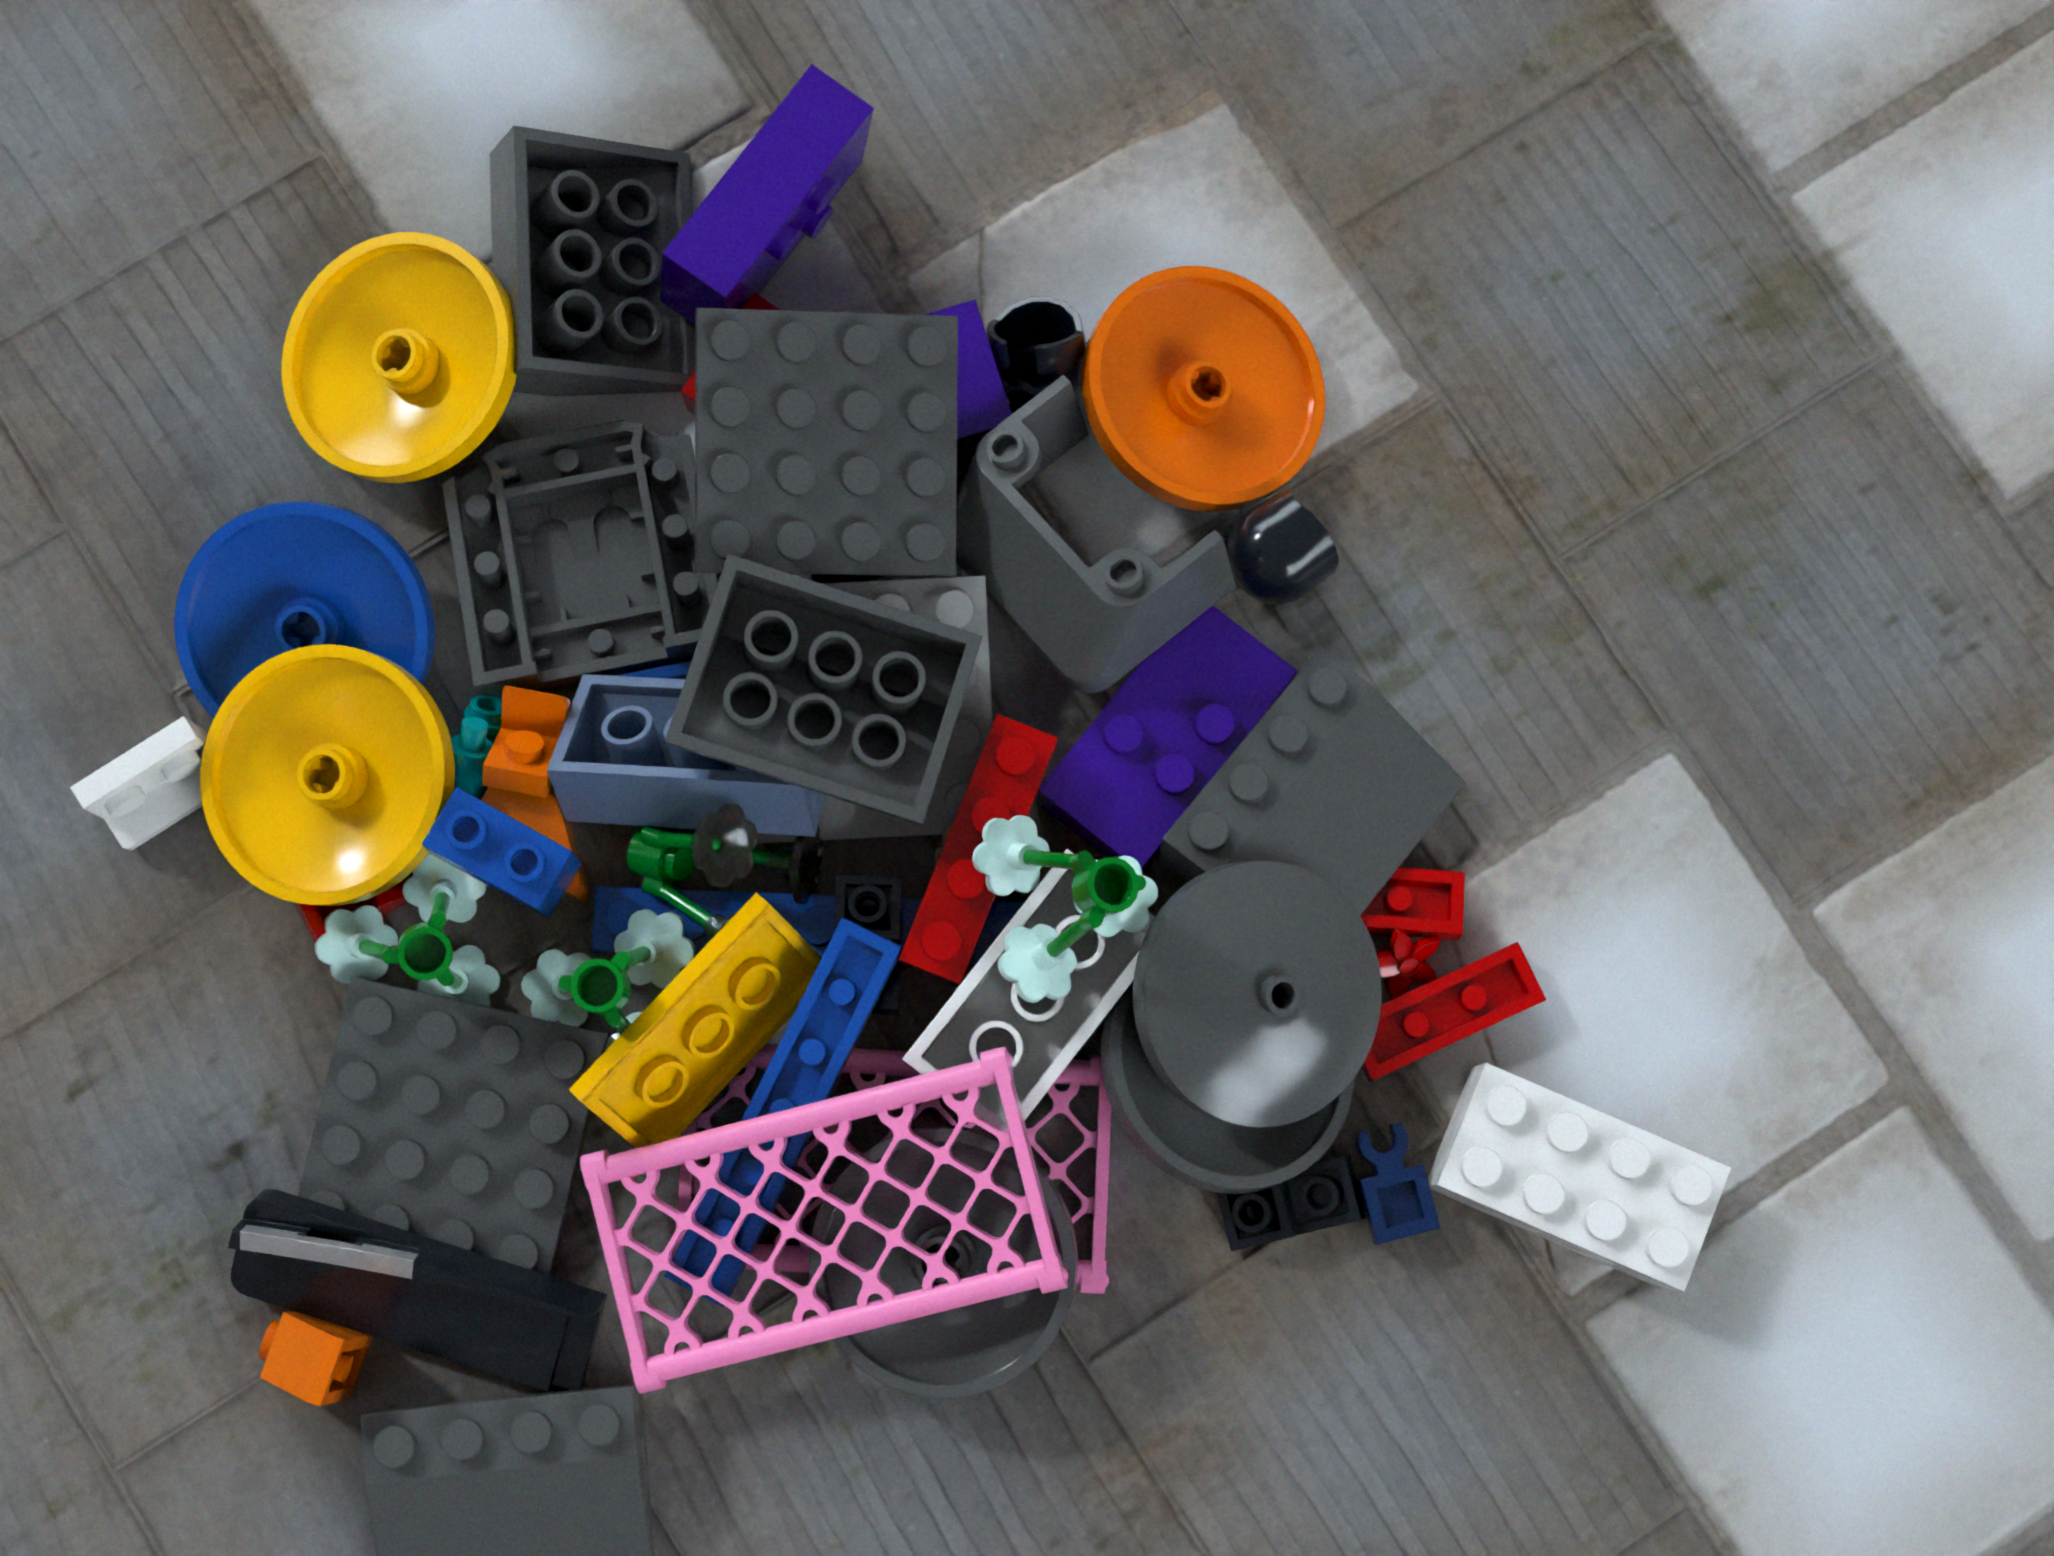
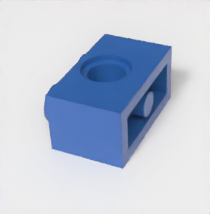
M458 787L451 794L422 842V845L435 857L548 920L582 864L571 850Z

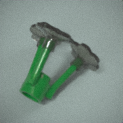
M728 803L722 805L717 812L705 813L700 818L697 831L693 835L674 833L657 827H641L630 841L627 851L628 868L633 874L644 877L642 891L644 893L663 898L705 927V935L712 939L736 913L728 918L720 913L711 915L670 886L671 883L685 880L691 874L695 865L698 869L706 871L708 882L712 886L727 887L734 878L743 879L747 877L752 870L753 863L769 865V869L772 872L789 874V886L793 889L794 902L805 905L810 894L816 892L819 884V866L823 859L824 842L822 838H819L820 829L818 825L815 837L797 836L793 848L774 846L771 851L754 849L758 840L756 826L754 823L745 820L743 809L739 805Z

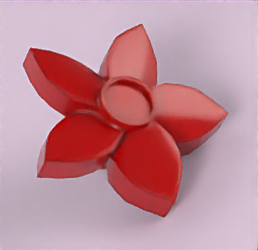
M1395 927L1390 940L1391 949L1381 950L1376 953L1381 977H1384L1387 991L1392 999L1404 994L1410 987L1412 979L1425 983L1437 979L1435 971L1425 959L1431 956L1439 947L1441 940L1438 936L1424 937L1412 944L1407 933Z

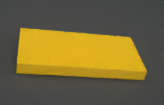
M756 892L569 1090L582 1104L635 1148L678 1138L795 1013L822 957Z

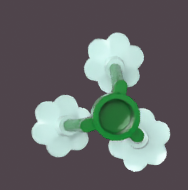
M1016 815L1009 821L1004 818H993L984 825L982 830L983 842L974 849L972 861L974 868L985 875L986 887L992 894L1006 896L1014 890L1020 893L1033 891L1039 884L1040 868L1042 867L1070 869L1076 874L1072 883V896L1075 908L1081 916L1075 923L1059 936L1054 928L1046 924H1037L1032 929L1016 926L1010 929L1004 936L1003 942L1006 951L998 959V969L1004 979L1015 983L1017 994L1026 1002L1036 1003L1045 996L1052 1000H1059L1071 990L1069 974L1072 973L1077 965L1076 956L1070 946L1089 930L1093 929L1099 936L1108 938L1116 935L1121 930L1131 934L1137 933L1148 924V907L1156 901L1158 888L1151 878L1142 875L1140 864L1133 857L1123 855L1118 858L1105 857L1095 860L1088 851H1081L1077 854L1050 852L1048 843L1037 836L1035 822L1030 817L1024 815Z
M431 852L428 853L426 858L413 871V875L408 877L403 885L405 900L418 907L419 915L426 923L421 922L410 926L402 933L398 941L396 931L392 927L383 924L382 914L374 906L361 905L352 912L345 909H336L326 917L324 923L326 933L317 939L315 943L317 958L321 962L330 965L332 977L343 984H350L351 977L377 980L387 972L388 964L400 963L401 968L408 976L419 980L418 991L491 1007L490 996L501 985L499 972L494 967L486 964L485 954L481 949L474 945H465L454 952L449 936L443 930L448 919L458 923L471 920L477 910L476 900L484 895L487 885L435 857Z
M649 909L636 911L629 918L628 930L623 931L616 937L614 942L616 955L611 961L591 959L584 953H574L566 956L560 950H547L538 958L537 969L526 973L521 982L523 994L532 1001V1017L554 1022L559 1021L563 1024L578 1027L586 1021L588 1011L604 1015L607 1024L618 1031L608 1038L605 1047L606 1051L642 1013L635 1012L625 1017L621 1010L630 997L631 983L644 985L652 982L659 988H666L682 971V968L687 966L695 957L694 943L684 936V920L673 912L663 913L658 916Z

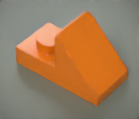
M504 686L502 690L501 729L483 763L482 786L547 798L552 787L547 768L570 710L571 701L567 697Z

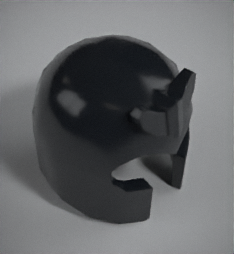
M1050 296L1029 297L1008 305L988 323L986 329L988 341L1012 414L1062 375L1071 382L1075 394L1081 388L1082 362L1087 343L1080 314L1066 301Z
M1289 488L1245 512L1228 536H1222L1235 582L1237 581L1242 590L1248 595L1267 604L1280 605L1296 601L1333 574L1339 562L1336 546L1328 531L1312 512L1294 500Z

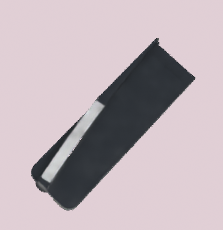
M275 1189L263 1190L247 1205L243 1219L231 1232L228 1248L236 1249L231 1268V1282L233 1287L245 1296L547 1392L550 1387L561 1391L583 1388L608 1295ZM313 1230L359 1238L355 1244L311 1237Z

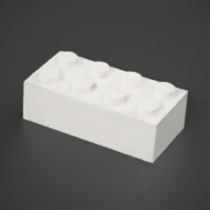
M1066 849L1064 852L1067 854H1074L1068 849ZM1051 868L902 1060L922 1075L980 1060V1052L1005 1046L1008 1053L1012 1056L1013 1062L1011 1066L1015 1077L1013 1080L1025 1121L1133 982L1137 957L1143 939L1155 917L1149 913V922L1146 927L1132 934L1121 930L1116 935L1107 938L1099 936L1093 929L1089 930L1070 946L1076 956L1077 965L1072 973L1069 974L1071 979V990L1059 1000H1052L1045 996L1036 1003L1026 1002L1017 994L1015 983L1004 979L999 972L998 959L1006 951L1003 942L1004 936L1010 929L1016 926L1032 929L1037 924L1051 926L1059 936L1081 916L1075 908L1072 896V883L1076 874L1070 869ZM997 1083L981 1087L980 1097L975 1107L977 1115L1001 1130H1008ZM968 1091L957 1093L955 1096L961 1100L966 1099Z
M1483 1063L1471 1067L1427 1179L1430 1189L1660 1289L1685 1292L1731 1167L1489 1063Z

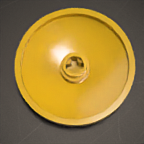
M397 232L368 239L348 249L330 262L308 286L298 302L286 332L281 361L282 386L288 411L300 435L318 455L329 463L370 481L382 483L413 482L432 477L456 465L471 454L494 429L510 400L517 377L514 374L515 330L509 296L500 280L490 268L462 247L442 237L419 232Z
M334 644L310 645L283 652L265 661L246 675L229 693L215 715L206 737L200 767V791L205 818L219 850L232 867L252 885L270 895L294 903L319 906H340L373 898L386 892L410 875L430 852L422 845V842L453 793L455 784V760L449 730L436 702L425 687L404 668L387 658L365 650Z

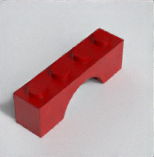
M1000 714L996 715L899 957L900 961L961 984L996 896L987 889L985 875L974 868L972 861L973 851L983 842L982 830L989 820L1004 818L1009 821L1016 815L1028 816L1058 737Z

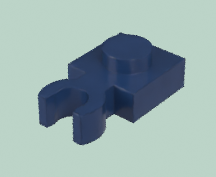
M1400 1122L1389 1125L1392 1146L1385 1153H1380L1372 1147L1368 1130L1356 1133L1355 1137L1356 1149L1364 1161L1372 1165L1375 1176L1357 1180L1374 1244H1381L1441 1228L1424 1164L1408 1168L1404 1166L1402 1157L1408 1148V1135Z

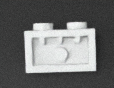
M183 716L70 788L84 810L106 821L122 848L134 850L202 807L200 767L208 733Z

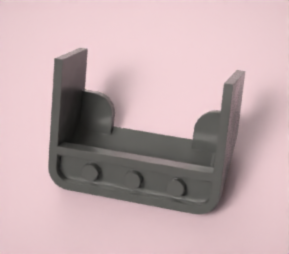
M1062 375L988 432L980 441L957 493L956 561L969 576L986 577V595L1071 688L1083 693H1097L1112 686L1236 588V583L1224 539L1216 530H1213L1164 570L1151 556L1135 548H1122L1112 551L1089 568L1017 491L1089 435L1072 384Z

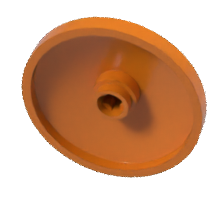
M1180 266L1157 271L1139 279L1119 294L1101 315L1091 332L1083 356L1081 370L1083 403L1088 421L1101 448L1120 472L1136 486L1164 502L1181 508L1206 512L1229 511L1255 504L1267 498L1299 472L1313 452L1321 433L1325 412V386L1319 359L1308 335L1295 316L1275 296L1247 278L1229 271L1204 266Z

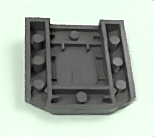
M628 420L592 425L500 443L482 455L484 463L457 482L454 476L442 483L473 686L478 695L502 697L504 686L546 692L579 685L583 674L617 676L692 661L719 579L718 573H695V452L690 435L677 432L678 438L646 431L644 424Z

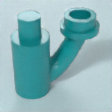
M483 695L473 697L470 700V705L464 709L460 734L451 738L455 760L454 790L458 787L480 800L488 787L482 786L483 763L496 739V735H498L501 729L502 699L499 697Z

